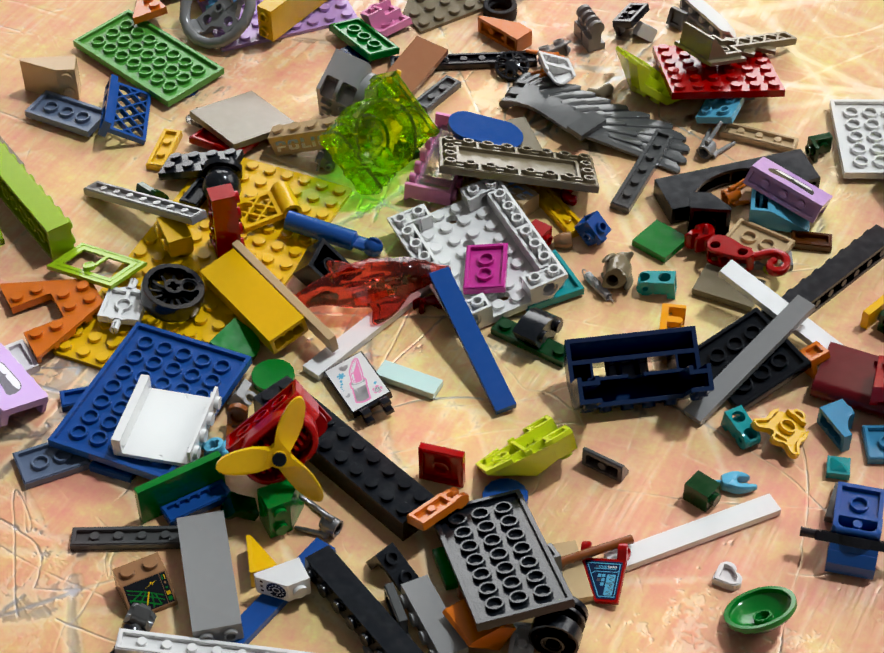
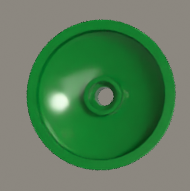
M764 586L755 588L734 598L724 611V619L729 628L739 633H767L780 627L792 617L797 608V599L795 594L785 587Z

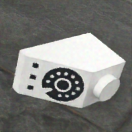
M299 557L254 573L255 587L258 593L286 601L302 598L311 593L310 577Z

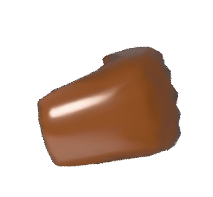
M241 403L229 405L226 436L248 419V407Z

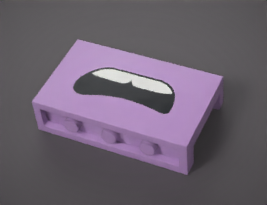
M764 156L751 166L743 181L747 186L811 223L815 222L819 213L825 211L833 197Z
M0 343V427L8 424L9 415L33 407H36L40 413L45 412L49 396L35 382L34 378L26 372L23 366L17 362L10 351Z

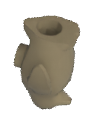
M632 251L619 252L617 254L611 253L602 259V263H605L601 273L603 288L617 289L623 286L625 291L631 288L633 276L630 261L634 255Z

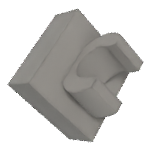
M244 379L236 388L227 404L241 403L249 408L252 403L246 398L253 401V397L256 396L253 391L248 390L252 383Z

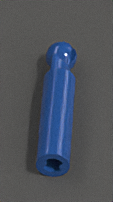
M289 210L284 221V230L316 240L324 238L329 244L350 251L355 248L364 251L370 257L380 255L383 250V243L376 237L366 238L359 236L355 230Z

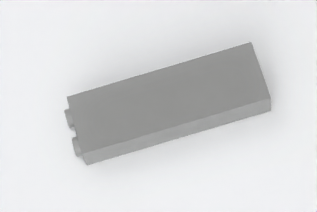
M224 511L176 518L193 637L200 638V640L210 639L218 641H235L236 639L244 638Z

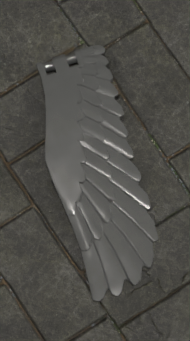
M526 72L513 83V87L509 88L505 97L499 102L502 109L521 106L533 110L565 131L568 125L589 111L594 110L607 119L606 124L587 136L586 139L637 158L641 155L655 130L658 129L674 135V140L658 167L678 174L680 173L679 165L687 164V159L682 154H689L690 148L684 143L686 142V137L673 130V124L650 119V115L644 112L629 111L626 105L611 104L610 99L596 97L594 92L581 90L580 85L565 84L558 86L549 76L540 78V74L531 75L530 72Z

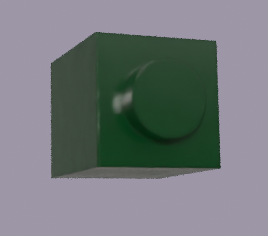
M698 470L685 483L683 499L702 511L707 512L712 506L715 507L721 499V483Z

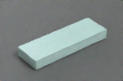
M384 360L376 371L383 382L433 400L443 386L442 379Z

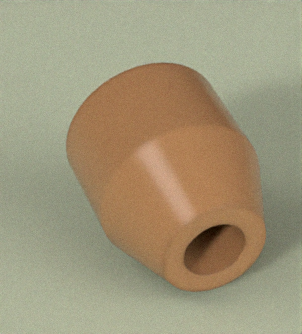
M571 231L562 232L553 237L554 247L562 249L573 247Z

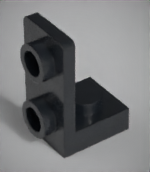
M393 542L366 562L371 570L379 565L400 593L401 584L419 578Z

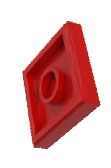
M420 442L418 447L419 478L463 488L465 484V452Z

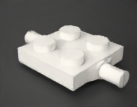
M131 278L127 287L108 289L97 314L98 322L112 323L109 331L113 334L114 332L115 334L118 333L120 325L134 326L137 321L141 322L146 310L141 303L140 290L136 288L139 282L136 278L134 280Z

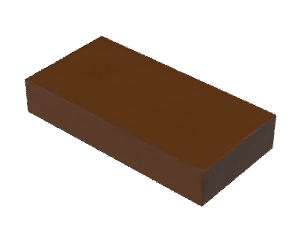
M791 230L790 238L795 240V246L792 249L831 253L832 234Z

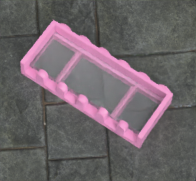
M436 111L435 124H431L430 136L425 138V148L420 149V158L415 161L414 172H410L409 182H405L404 200L413 198L447 206L457 200L458 188H462L463 176L439 173L438 139L454 135L451 132L449 133L447 129V123L451 114Z

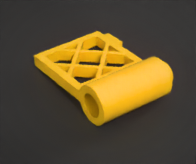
M278 181L273 184L271 190L250 198H242L240 203H237L240 209L247 206L251 207L248 212L241 211L242 218L239 219L246 233L285 219L289 210L302 213V209L286 181ZM269 198L267 205L260 204L262 200ZM256 208L263 210L261 214H255L253 212ZM268 211L277 213L272 216H266ZM250 218L257 219L256 222L247 225Z

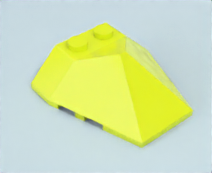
M619 46L615 48L632 92L639 93L644 97L650 96L649 99L658 105L660 102L669 105L682 100H671L662 75L657 69Z
M545 415L522 429L524 434L516 439L511 437L507 440L509 445L500 450L496 448L475 464L477 468L488 476H537L557 460L566 459L573 454L572 451L577 449L574 433L566 425L558 428L553 418Z

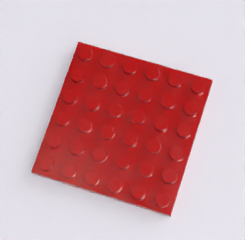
M659 44L658 46H653L652 53L671 100L785 97V88L766 53L755 51L754 58L744 56L746 62L710 67L707 64L701 63L699 59L676 45Z

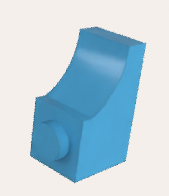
M843 399L821 406L817 423L841 452L849 450L852 439L850 429H852L855 417L854 410Z

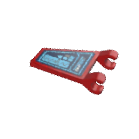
M583 541L581 550L593 547L591 546L592 543L590 541ZM627 543L618 544L617 559L590 557L582 560L595 603L619 605L626 566L631 556V550L628 548Z

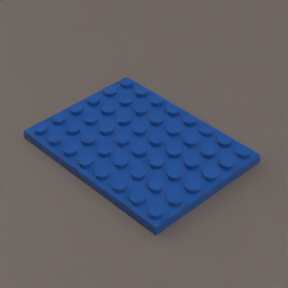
M137 321L48 438V444L51 447L153 480L181 466L114 455L111 438L141 374L150 376L152 388L210 397V393L213 392L216 386L218 387L219 396L222 397V408L252 364V357Z

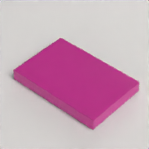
M508 243L467 245L463 283L464 295L480 294L482 292L484 294L506 293Z

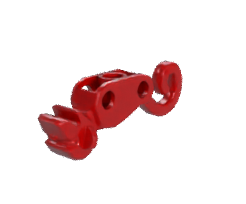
M700 223L684 235V245L688 249H695V253L706 251L707 262L723 268L730 260H733L737 264H746L744 269L749 272L754 268V261L770 258L766 262V272L769 275L779 277L785 275L790 269V256L785 251L768 248L753 252L751 247L743 246L728 236L715 235V229L710 223ZM717 256L718 261H713L711 258ZM777 259L783 262L780 267H775L778 263Z

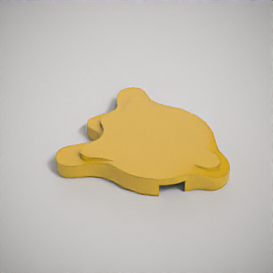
M779 408L773 409L766 418H755L751 422V427L755 431L769 434L770 443L782 447L787 456L792 459L798 458L800 455L799 446L804 443L809 434V431L806 432L804 428L806 425L805 413L799 409H787L786 412L779 411Z

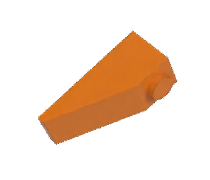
M481 15L478 17V32L511 51H523L532 45V30L521 23Z

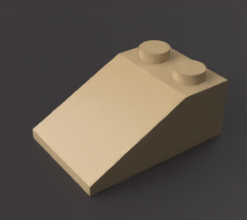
M76 56L20 58L25 90L41 95L48 90L73 99H80L81 80Z

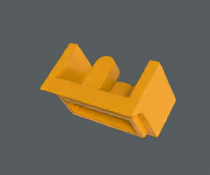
M662 303L659 330L684 327L686 305Z

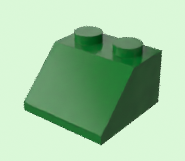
M287 479L257 489L259 517L270 538L292 531L304 507V502L299 499V495L303 494L297 491Z

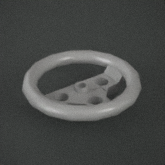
M181 0L179 20L184 34L195 45L206 49L222 48L237 40L249 27L255 13L256 0H236L235 2L233 0H218L197 19L190 18L193 0ZM245 4V8L243 10L241 18L239 19L241 8ZM211 17V22L207 24V20ZM214 29H223L225 32L220 37L208 38L202 36L211 33Z

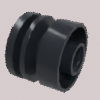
M573 596L575 607L535 617L528 634L530 644L540 653H577L589 615L588 609L582 601Z

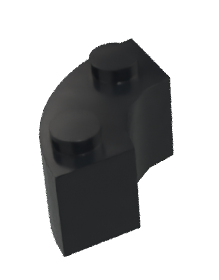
M532 308L521 317L512 332L516 339L539 349L542 343L546 342L547 338H554L556 333L561 331L563 319L540 308Z

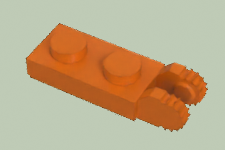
M451 487L407 514V522L425 531L456 509H462L469 502V495L465 492L459 494L457 488Z

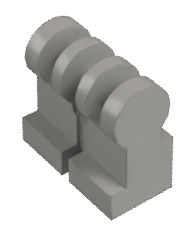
M583 4L576 10L578 20L574 21V34L582 42L581 44L588 53L604 49L605 42L601 38V33L604 31L605 26L591 7Z

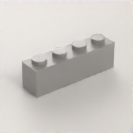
M425 575L401 584L399 599L403 609H407L409 612L408 617L411 625L417 627L422 645H427L428 653H468L467 644L442 612L446 607L429 576Z

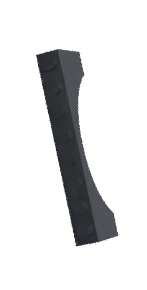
M801 149L764 156L819 188L821 177ZM762 157L655 179L653 195L670 224L687 221L690 192L709 193L715 189L736 184L746 177L751 166Z

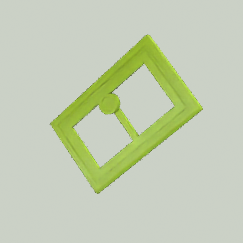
M80 243L46 266L48 270L113 289L144 268L147 262ZM83 251L103 257L96 263L92 261L85 262L83 269L65 264ZM108 259L128 265L111 278L90 272Z

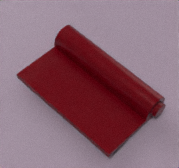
M830 342L828 350L831 358L821 363L812 383L810 396L831 403L843 399L854 410L884 419V402H878L877 405H869L879 356Z

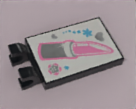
M362 351L324 371L325 377L354 419L361 416L367 426L375 423V420L372 417L371 409L378 405L382 407L387 416L395 412L391 406L390 398L393 397L391 391Z

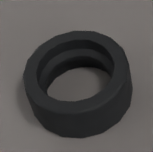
M485 0L483 16L514 21L517 16L516 0ZM502 8V9H506V10H505V11H495V10H493V9Z

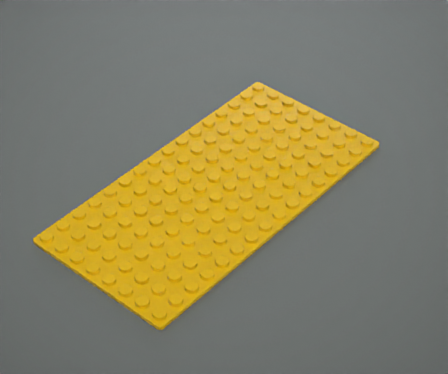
M243 158L240 163L243 173L240 180L242 189L239 195L240 199L250 198L269 191L274 183L286 181L302 209L301 214L331 223L352 194V188L248 158ZM191 178L173 201L179 203L180 198L197 178ZM269 198L262 200L260 204L267 205ZM207 200L200 207V209L206 210L207 217L194 225L186 224L192 235L193 252L170 258L168 251H164L162 248L161 238H157L155 226L158 225L156 221L128 255V257L147 262V265L116 287H127L130 279L133 278L134 280L136 278L139 281L136 288L140 290L145 274L153 267L161 264L186 266L195 271L204 283L200 270L217 260L209 237L211 230L209 229L210 220L208 217L209 208ZM247 206L240 210L248 212L251 207ZM256 208L253 213L261 214L263 210ZM268 211L266 216H272L277 213ZM250 218L247 225L256 222L257 219ZM285 219L248 233L243 228L244 234L240 235L244 239L245 247L285 286L293 277V273L307 248L318 241L284 230ZM122 263L112 276L128 265ZM204 283L205 295L203 305L198 314L184 322L171 323L158 320L145 311L141 323L209 343L235 317L239 321L241 320ZM102 287L98 292L102 300H104L108 288ZM96 314L87 324L85 322L76 329V333L67 341L61 343L58 349H53V354L101 370L133 326L122 324L118 333L115 334L114 332L113 334L109 331L112 323L98 322Z

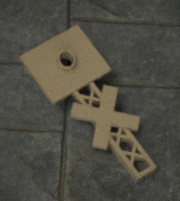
M684 22L681 38L675 41L674 45L699 59L701 63L711 67L746 62L744 56L754 58L755 51L775 55L776 47L796 45L797 38L786 31L758 35L746 34L743 37H725L721 39L714 34L708 35L692 24Z

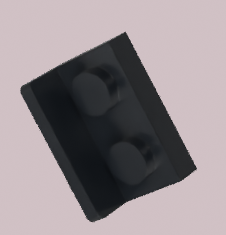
M629 3L613 19V28L615 29L616 36H621L626 29L633 28L650 10L648 3Z

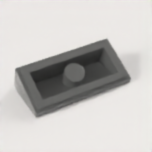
M583 448V465L619 482H622L628 475L629 470L625 465L589 448Z

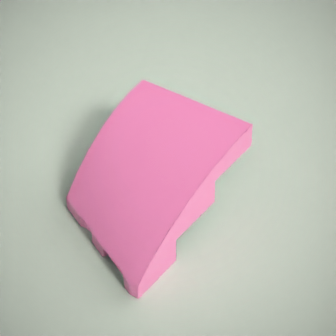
M379 0V3L371 4L360 13L367 24L385 37L413 24L411 17L403 15L401 9L393 6L390 0Z

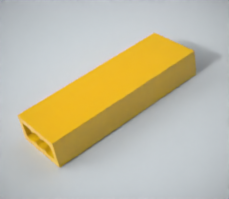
M327 0L262 1L257 5L260 36L274 42Z
M234 248L200 270L205 285L257 335L259 340L274 355L309 331L305 318Z

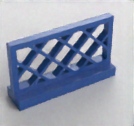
M111 74L105 86L98 135L105 137L108 132L144 145L147 135L151 95L143 90L118 82L119 76ZM120 90L125 91L127 94L123 95ZM137 96L145 98L146 100L141 101ZM132 98L135 103L131 104L128 99ZM122 101L126 106L122 107L118 102ZM140 107L143 112L139 113L136 108ZM130 110L134 115L130 116L126 111ZM116 113H121L124 118L120 119ZM138 119L142 124L138 125L134 120ZM125 122H129L132 127L128 128ZM114 125H119L123 130L114 128ZM137 131L140 136L135 135L133 132Z

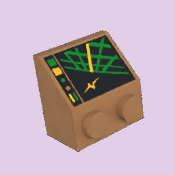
M158 552L112 569L116 589L127 612L133 603L146 604L151 607L154 613L178 604L167 570Z

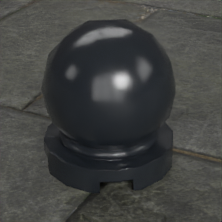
M220 156L211 157L205 161L202 191L206 200V188L231 183L234 191L237 190L240 195L242 190L240 180L243 174L240 162L232 157L229 160L220 159Z

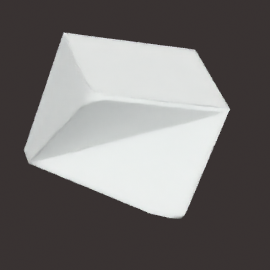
M638 21L633 30L635 35L649 42H653L658 32V29L642 21Z

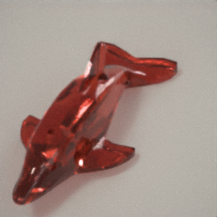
M407 256L367 258L351 264L343 261H327L326 266L330 273L309 284L294 295L307 308L321 305L346 308L369 307L373 310L372 323L377 325L392 317L401 308L410 294L431 285L429 273L448 267V265L434 264L426 260Z

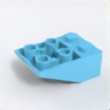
M752 188L749 221L775 231L791 232V230L809 232L810 221Z

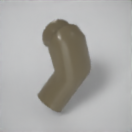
M606 83L598 89L588 88L587 91L596 93V97L607 98L613 93L614 87L612 84Z

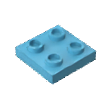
M744 98L705 99L695 117L696 122L718 124L719 121H722L723 124H733L745 102Z

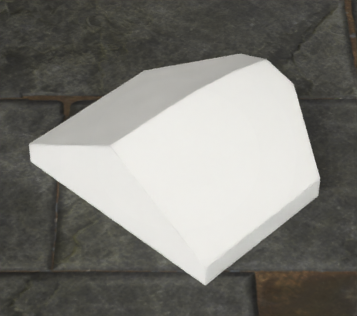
M542 51L537 52L544 71L556 85H565L575 78L576 74L569 58Z

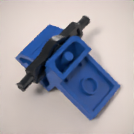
M838 481L831 531L801 526L800 536L829 542L825 571L873 580L878 551L884 552V541L880 540L883 524L884 489Z

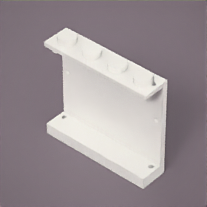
M141 374L111 438L113 454L177 466H184L199 459L201 446L203 443H206L208 438V429L214 425L216 410L221 408L222 397L219 396L218 387H214L210 397L156 389L151 387L150 376Z

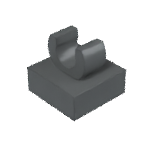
M672 6L666 24L682 30L689 13L676 6Z

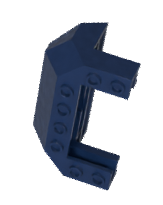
M695 326L567 339L564 341L563 358L567 386L573 409L580 410V413H589L594 410H599V413L612 412V408L620 407L621 411L632 410L634 405H642V408L656 407L655 403L664 402V406L676 405L679 400L689 398L690 401L702 400L704 397H708L710 392L714 391L711 363L705 364L702 367L700 364ZM667 360L668 370L648 371V362ZM605 367V377L594 376L593 368Z

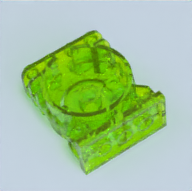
M396 71L373 75L369 80L371 83L365 88V99L346 107L335 119V124L330 125L327 128V132H323L319 136L321 146L330 153L332 160L340 166L344 176L353 183L355 190L361 195L381 193L383 186H387L390 183V179L396 176V172L409 164L416 148H421L430 137H436L440 132ZM364 113H367V114H371V115H373V116H366V117H364L363 114H364ZM364 161H372L374 164L365 163Z

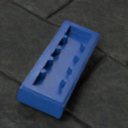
M221 479L160 507L161 514L169 526H176V518L202 514L222 505L230 489Z

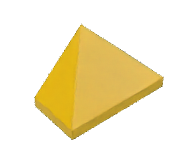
M246 535L251 587H255L254 573L276 566L277 563L251 535Z

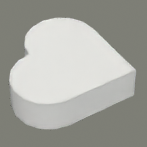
M728 561L722 562L712 578V584L730 591H737L741 588L742 576L736 572L735 564Z

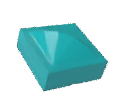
M828 455L826 478L849 480L851 458Z

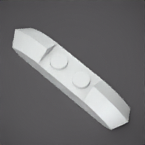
M680 0L679 8L689 13L688 17L708 35L714 34L721 39L725 37L736 38L732 25L704 0Z

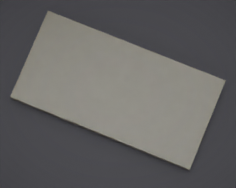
M444 136L438 139L439 173L590 193L599 192V183L593 159L585 153L572 155L568 151L557 153L547 148L534 150L529 146H521L519 148L513 147V145L508 143L496 145L491 141H482L481 143L474 142L470 138L458 140L453 136Z

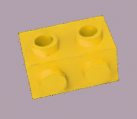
M161 216L156 217L158 226H155L157 238H161L162 248L164 251H168L170 258L194 251L192 235L186 223Z

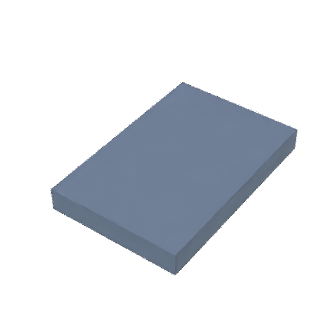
M48 442L12 453L26 490L88 470L91 464L89 459L51 447Z

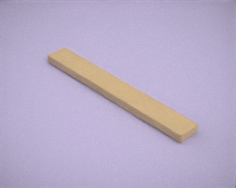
M236 240L233 242V248L305 318L308 329L332 353L339 349L336 336L240 241Z

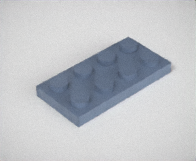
M46 90L25 110V115L28 118L90 137L99 128L102 108Z

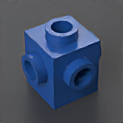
M598 211L584 216L574 227L587 246L595 243L600 245L607 239L606 235L611 231V228Z

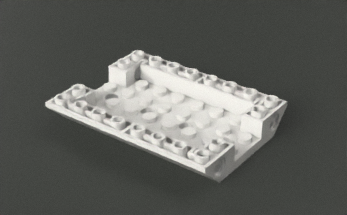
M483 179L460 188L461 201L431 213L423 203L387 218L388 223L411 259L414 260L416 267L442 307L443 305L429 278V273L449 266L479 329L497 322L502 316L505 318L527 310L530 305L551 299L568 278L566 270L502 181ZM508 243L506 293L484 294L482 292L480 294L464 295L463 283L467 245ZM502 297H508V299H507V300H504V301L501 300L500 298H502Z

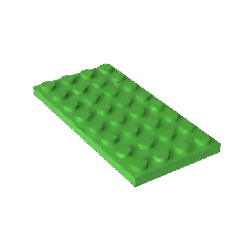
M129 9L73 40L74 47L139 89L148 92L153 98L167 107L174 105L224 74L222 66L149 21L134 24L132 18L134 12Z

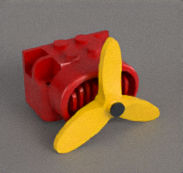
M295 379L226 436L225 448L229 453L217 461L216 470L224 475H247L251 480L263 485H270L287 479L305 497L321 502L324 497L323 489L313 473L304 464L315 454L319 444V437L325 433L328 422L332 418Z

